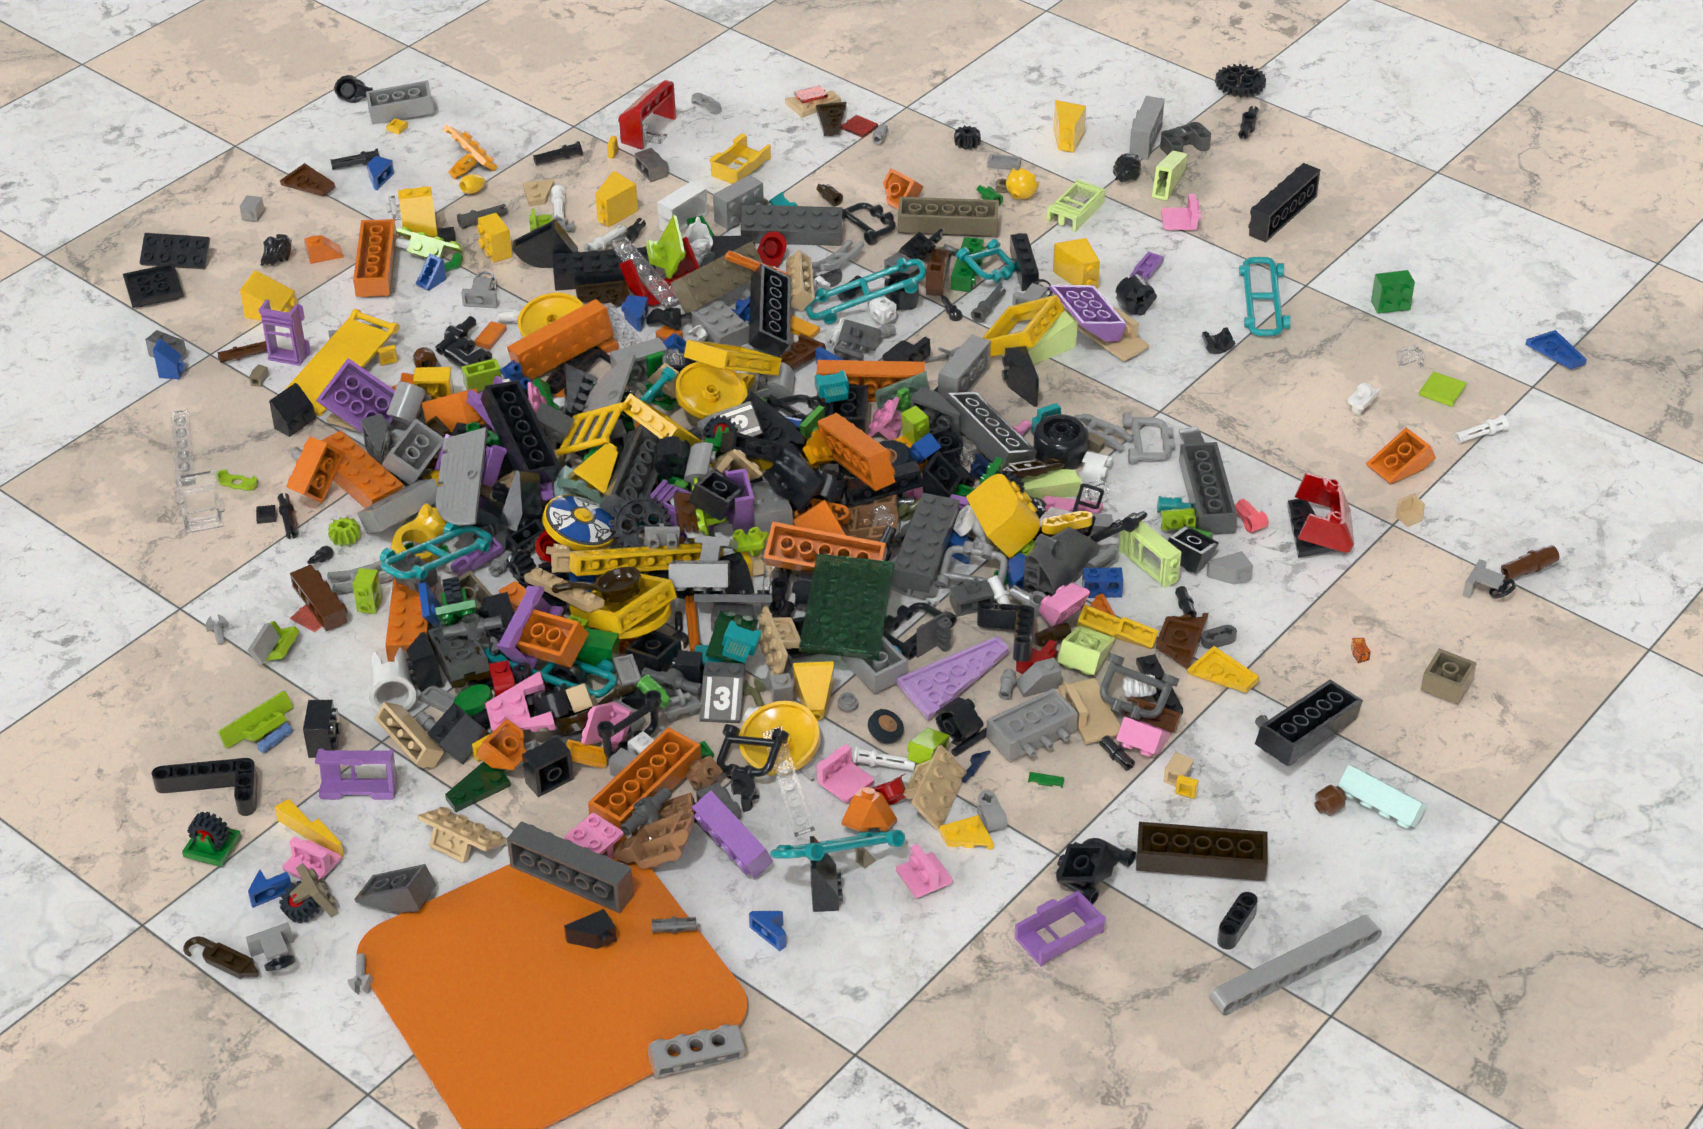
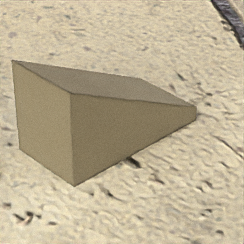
M864 847L856 848V863L864 869L876 861Z

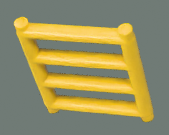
M617 403L574 415L573 419L575 420L560 449L556 450V454L558 456L609 443V437L622 410L626 408V403ZM612 413L601 438H597L608 414ZM599 416L588 440L583 442L594 418ZM585 420L574 444L569 446L581 421Z

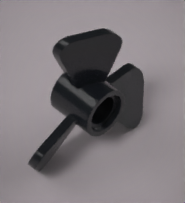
M656 308L646 317V323H662L673 329L681 330V319H691L692 316L691 312L681 314L680 308H667L664 310Z

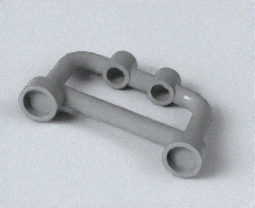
M1123 413V428H1131L1132 426L1135 448H1129L1128 463H1137V460H1163L1171 455L1172 450H1175V439H1170L1173 438V428L1168 427L1165 421L1154 417H1132L1130 413ZM1139 425H1158L1161 428L1164 452H1143Z
M965 541L963 546L954 545L945 551L940 574L936 575L933 583L937 588L946 589L949 586L950 580L964 582L968 579L969 583L975 581L974 579L977 576L948 572L951 556L954 553H962L968 557L975 555L987 560L992 558L998 559L1000 561L998 575L1004 589L1007 590L1004 586L1008 560L1001 552L994 551V547L990 544H984L982 549L975 548V543ZM977 577L979 581L989 580V578Z

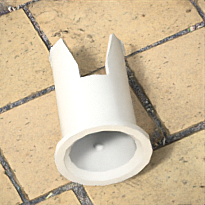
M399 647L394 658L395 662L382 663L376 651L370 656L373 686L370 690L369 700L372 707L377 711L380 710L384 702L402 705L406 710H409L416 701V690L410 682L409 670L405 660L408 658V655L401 647ZM399 682V687L387 689L386 683Z

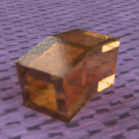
M1352 638L1351 650L1358 663L1369 661L1371 651L1366 645L1365 638Z

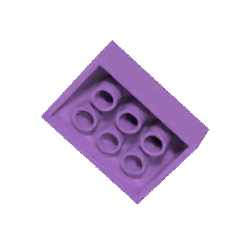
M1050 285L1051 291L1058 295L1061 303L1083 328L1106 342L1120 341L1126 322L1094 285Z
M347 358L316 400V402L361 433H363L361 419L382 414L384 419L389 421L390 426L395 421V419L387 415L395 390L349 358Z

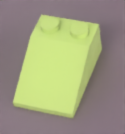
M1079 625L1063 639L1057 662L1066 668L1081 670L1083 674L1095 675L1100 670L1116 638Z

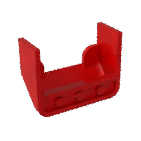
M664 80L650 88L620 114L618 122L622 144L640 150L644 149L642 121L652 112L655 115L671 120L676 119L675 92L672 81Z
M687 237L682 238L684 251L686 252L683 261H680L677 272L670 279L665 278L646 286L644 280L639 277L632 259L619 264L629 290L636 296L648 297V306H655L674 298L675 292L670 283L700 268Z
M1306 472L1295 493V498L1329 507L1330 512L1326 518L1309 513L1298 539L1345 553L1351 552L1354 546L1351 509L1340 483L1336 479H1328Z

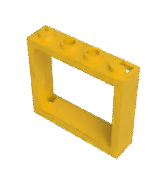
M1058 295L1009 306L982 337L991 341L990 357L1005 354V348L1026 346L1028 349L1034 347L1065 310ZM1032 319L1023 331L1008 334L1017 322Z
M688 339L684 353L685 358L718 368L776 376L779 375L782 360L780 357L742 346Z
M631 393L624 401L626 408L623 411L660 439L676 436L679 437V440H687L691 447L696 443L703 442L666 414Z
M641 574L639 581L641 589L639 592L644 594L615 613L600 610V608L586 612L574 605H570L569 608L572 615L587 619L589 627L622 634L677 598L672 580ZM597 590L590 592L603 599L602 593ZM609 599L604 600V605L610 602Z

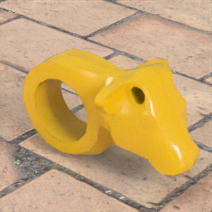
M425 503L419 510L416 519L403 525L395 532L390 549L398 554L407 550L402 544L405 541H414L421 544L443 535L444 527L448 522L439 515L437 508ZM427 550L425 553L415 554L416 557L420 556L427 563L438 559V556Z

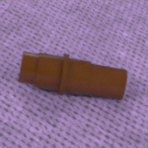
M1553 545L1538 550H1530L1518 559L1503 564L1501 572L1505 575V579H1515L1532 572H1540L1542 568L1559 560V552Z

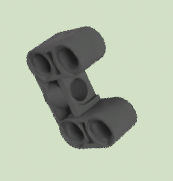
M1191 122L1190 124L1164 130L1161 132L1160 149L1167 156L1172 151L1183 153V146L1189 144L1199 151H1207L1210 149L1211 132L1199 122Z

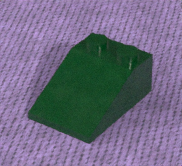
M720 610L706 656L732 663H743L722 655L724 634L730 621H734L739 627L755 631L757 630L759 620L749 615L742 616L732 611Z

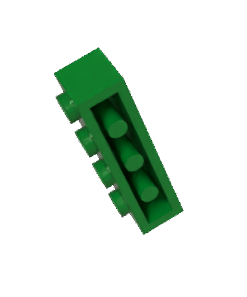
M964 237L961 248L967 247L971 254L987 250L984 246V239ZM957 258L951 274L950 290L971 292L972 286L976 285L977 276L979 275L965 260L960 261ZM983 258L974 260L979 267L982 266Z

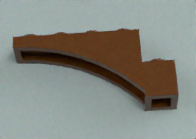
M933 249L931 261L928 262L926 270V295H943L950 250Z

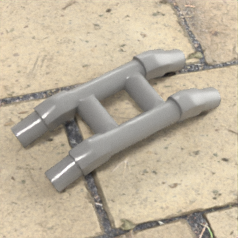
M848 239L835 253L818 262H812V269L834 271L847 261L856 258L865 244L859 241L849 251L853 242Z
M1076 414L1074 416L1083 423H1089L1086 426L1088 432L1104 438L1106 444L1114 447L1119 452L1123 450L1124 446L1113 436H1110V434L1114 432V434L1122 437L1127 442H1130L1133 438L1123 427L1098 419L1091 414ZM1096 426H1099L1101 428H1104L1105 430L1102 433H1100L1093 429Z
M380 560L373 564L359 567L378 571L383 570ZM359 568L348 571L328 572V579L345 581L351 578L352 580L350 583L333 584V591L343 593L354 592L352 583ZM386 572L379 575L380 583L393 579V576Z

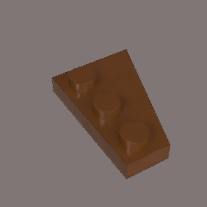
M305 163L280 180L282 186L321 196L328 194L336 188L333 181Z
M800 334L798 341L791 344V349L782 354L780 357L782 358L781 362L789 365L794 371L816 357L815 350L822 347L826 349V346L822 342Z

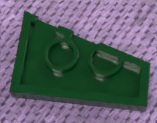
M483 761L445 794V798L453 810L458 812L510 787L511 784L501 769L491 768Z

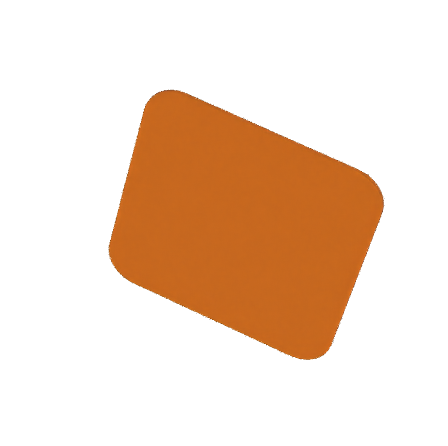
M623 836L615 844H613L614 852L616 851L619 843L623 839H627L626 837ZM614 856L615 861L625 863L631 867L634 896L621 913H617L514 869L509 864L423 903L422 908L416 912H404L374 926L361 939L357 948V954H365V975L370 974L374 977L370 984L371 989L461 1129H544L652 1075L653 1072L647 1052L649 1044L653 1041L673 1039L680 1034L692 1035L703 1029L710 1031L726 1024L731 1026L738 1024L739 1028L743 1023L748 1007L746 993L697 927V931L677 932V934H672V932L652 933V919L672 918V916L688 918V915L651 867L642 869L634 861L626 863L616 859ZM602 909L606 911L616 927L617 941L599 949L567 943L565 939L564 925ZM698 1047L690 1048L692 1051L695 1052L700 1051ZM676 1052L668 1053L670 1056L673 1057L678 1056Z

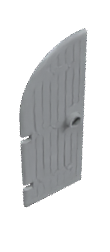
M635 355L618 363L597 382L588 396L585 404L586 409L583 412L620 403L636 358ZM612 413L608 414L597 438L602 436ZM599 416L594 418L583 442L588 440ZM585 420L581 421L575 433L576 436H574L571 445L574 444Z
M486 427L444 439L442 452L445 454H442L438 479V484L443 485L437 487L436 508L439 515L446 522L454 525L467 526L476 524L488 431Z

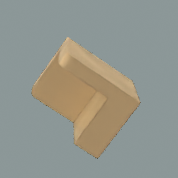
M1414 494L1398 500L1396 518L1406 527L1417 524L1423 519L1425 504Z
M585 683L566 689L574 713L592 707L597 703L595 695L590 696Z
M1175 752L1165 767L1164 782L1176 787L1178 775L1187 777V772L1193 765L1194 759Z

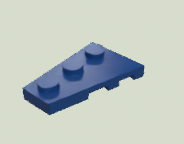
M1556 330L1526 339L1525 345L1569 369L1586 365L1587 359Z

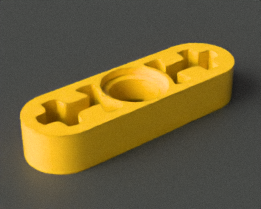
M1078 511L1045 518L1042 520V532L1057 534L1068 527L1074 530L1089 527L1092 525L1093 515L1088 511Z

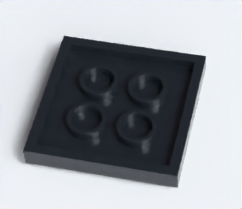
M174 263L123 274L132 308L184 297Z

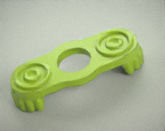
M227 469L219 470L215 475L220 485L229 486L232 489L250 491L257 487L258 480L254 475L252 479L245 478L242 475L229 474ZM234 480H242L240 484H232Z

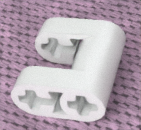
M967 505L962 508L958 513L953 529L960 536L966 535L971 530L975 534L973 541L975 548L982 549L984 544L991 545L992 541L985 534L971 506Z

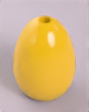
M469 174L460 180L459 186L462 192L474 194L484 187L485 179L478 174Z

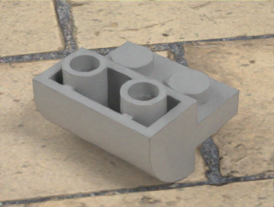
M781 362L778 376L756 373L753 392L760 398H765L769 395H773L777 399L791 396L795 373L789 365Z
M399 381L387 415L408 426L412 424L415 418L423 422L424 413L421 403L431 400L432 397L425 393L426 390L416 385Z
M696 443L690 449L684 481L691 482L690 492L693 491L692 486L695 485L694 478H698L699 481L713 468L710 467V463H714L716 451H713V443Z

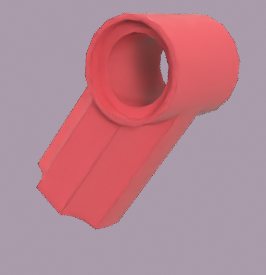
M1241 499L1235 504L1237 515L1243 520L1245 529L1249 533L1268 527V517L1263 511L1258 512L1245 499Z

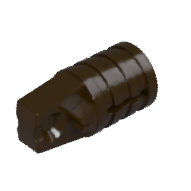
M818 184L816 190L822 195L823 199L833 206L841 204L843 195L829 184Z
M1063 623L1035 633L1036 644L1039 647L1045 646L1050 639L1060 643L1071 633V628L1068 623Z

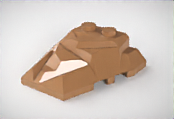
M897 494L848 508L851 513V519L848 523L841 525L846 534L852 537L878 541L881 539L886 525L897 529L891 544L896 543L895 537L898 534L900 523Z
M691 792L667 800L661 806L658 812L660 817L655 822L649 825H642L639 830L636 829L632 832L633 837L623 839L619 843L613 854L615 858L626 863L634 861L642 869L655 868L664 862L678 860L695 823L693 817L694 810L692 809L694 802Z

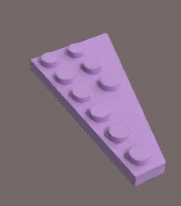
M996 636L898 677L897 685L928 721L937 714L936 711L955 699L1009 653V647L999 636Z

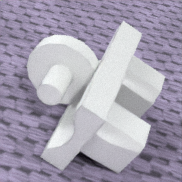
M1360 383L1357 386V391L1347 401L1348 404L1352 405L1351 411L1362 414L1364 409L1373 403L1380 390L1372 389L1369 383Z

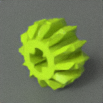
M348 516L346 518L340 517L339 520L333 519V523L329 524L328 536L334 545L339 544L340 547L347 545L349 547L350 543L356 544V540L360 539V525L356 522L355 518L349 519Z

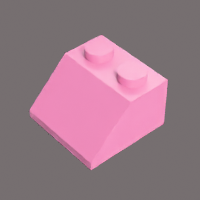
M1070 583L1067 586L1063 585L1056 590V594L1052 597L1048 595L1040 602L1039 613L1051 627L1057 626L1083 608L1090 591L1074 583Z
M1124 717L1116 740L1122 742L1121 746L1131 750H1133V747L1141 749V754L1151 757L1152 754L1159 755L1172 732L1134 718Z

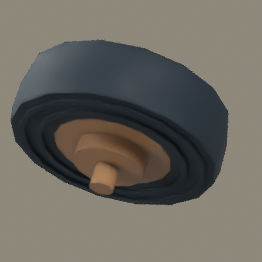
M876 710L868 720L869 732L882 743L892 744L903 734L904 725L902 720L890 710Z

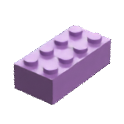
M711 790L692 806L696 813L693 817L698 821L697 823L705 832L707 831L711 835V838L718 846L724 849L727 856L737 863L740 870L746 876L750 874L755 879L774 862L766 848Z

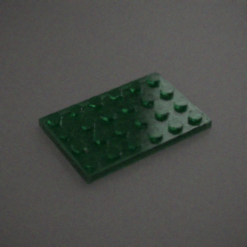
M817 554L799 652L879 661L895 562Z

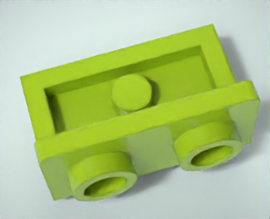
M271 621L270 624L276 630L280 639L265 661L284 658L300 632L296 626L280 628L275 621Z

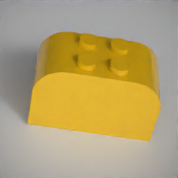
M995 474L986 479L966 498L987 537L1011 558L1036 536L1040 528V519L1036 514L1037 508L1031 502L1032 499L1026 492L1022 493L1016 482H1010L1002 474Z

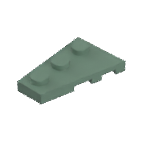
M925 371L877 390L875 396L878 409H882L889 399L893 400L897 396V391L904 387L910 390L911 398L921 387L929 389L927 372Z
M559 478L556 484L561 488L572 489L571 493L573 495L588 497L598 504L602 500L599 491L588 488V484L580 479L574 481Z

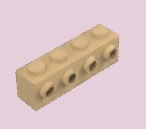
M798 249L793 256L788 257L785 264L786 272L791 277L790 306L802 312L815 299L812 258Z
M384 702L374 719L417 766L421 768H435L444 753L443 749L402 705Z

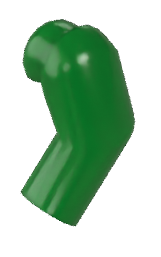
M455 253L452 256L451 262L444 263L445 272L461 266L463 256L460 253Z

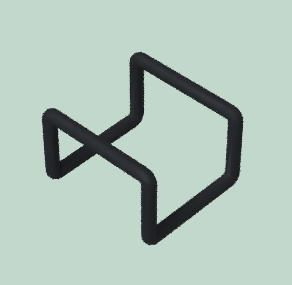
M1082 483L1072 512H1078V504L1099 509L1104 490ZM1084 487L1100 492L1096 505L1080 501ZM1092 516V525L1089 526L1088 532H1084L1083 535H1091L1096 520L1095 516Z

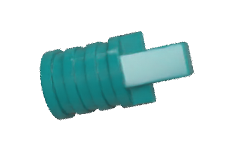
M1158 496V513L1164 510L1191 508V503L1182 502V498Z

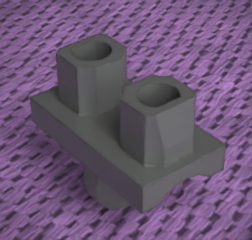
M852 343L851 346L846 345L845 348L835 345L834 353L841 359L864 361V355L859 350L857 343Z

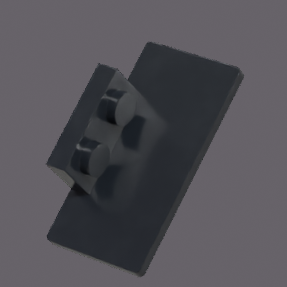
M144 233L139 263L147 266H161L174 263V266L177 268L205 269L210 238L205 236Z
M792 443L787 445L770 470L767 469L763 474L777 495L791 501L800 512H803L823 485V481Z

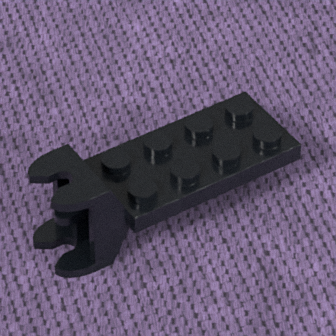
M751 391L741 404L749 401L753 403L764 432L763 435L757 438L780 444L779 456L787 445L792 443L805 459L806 455L803 447L808 439L800 433L801 429Z

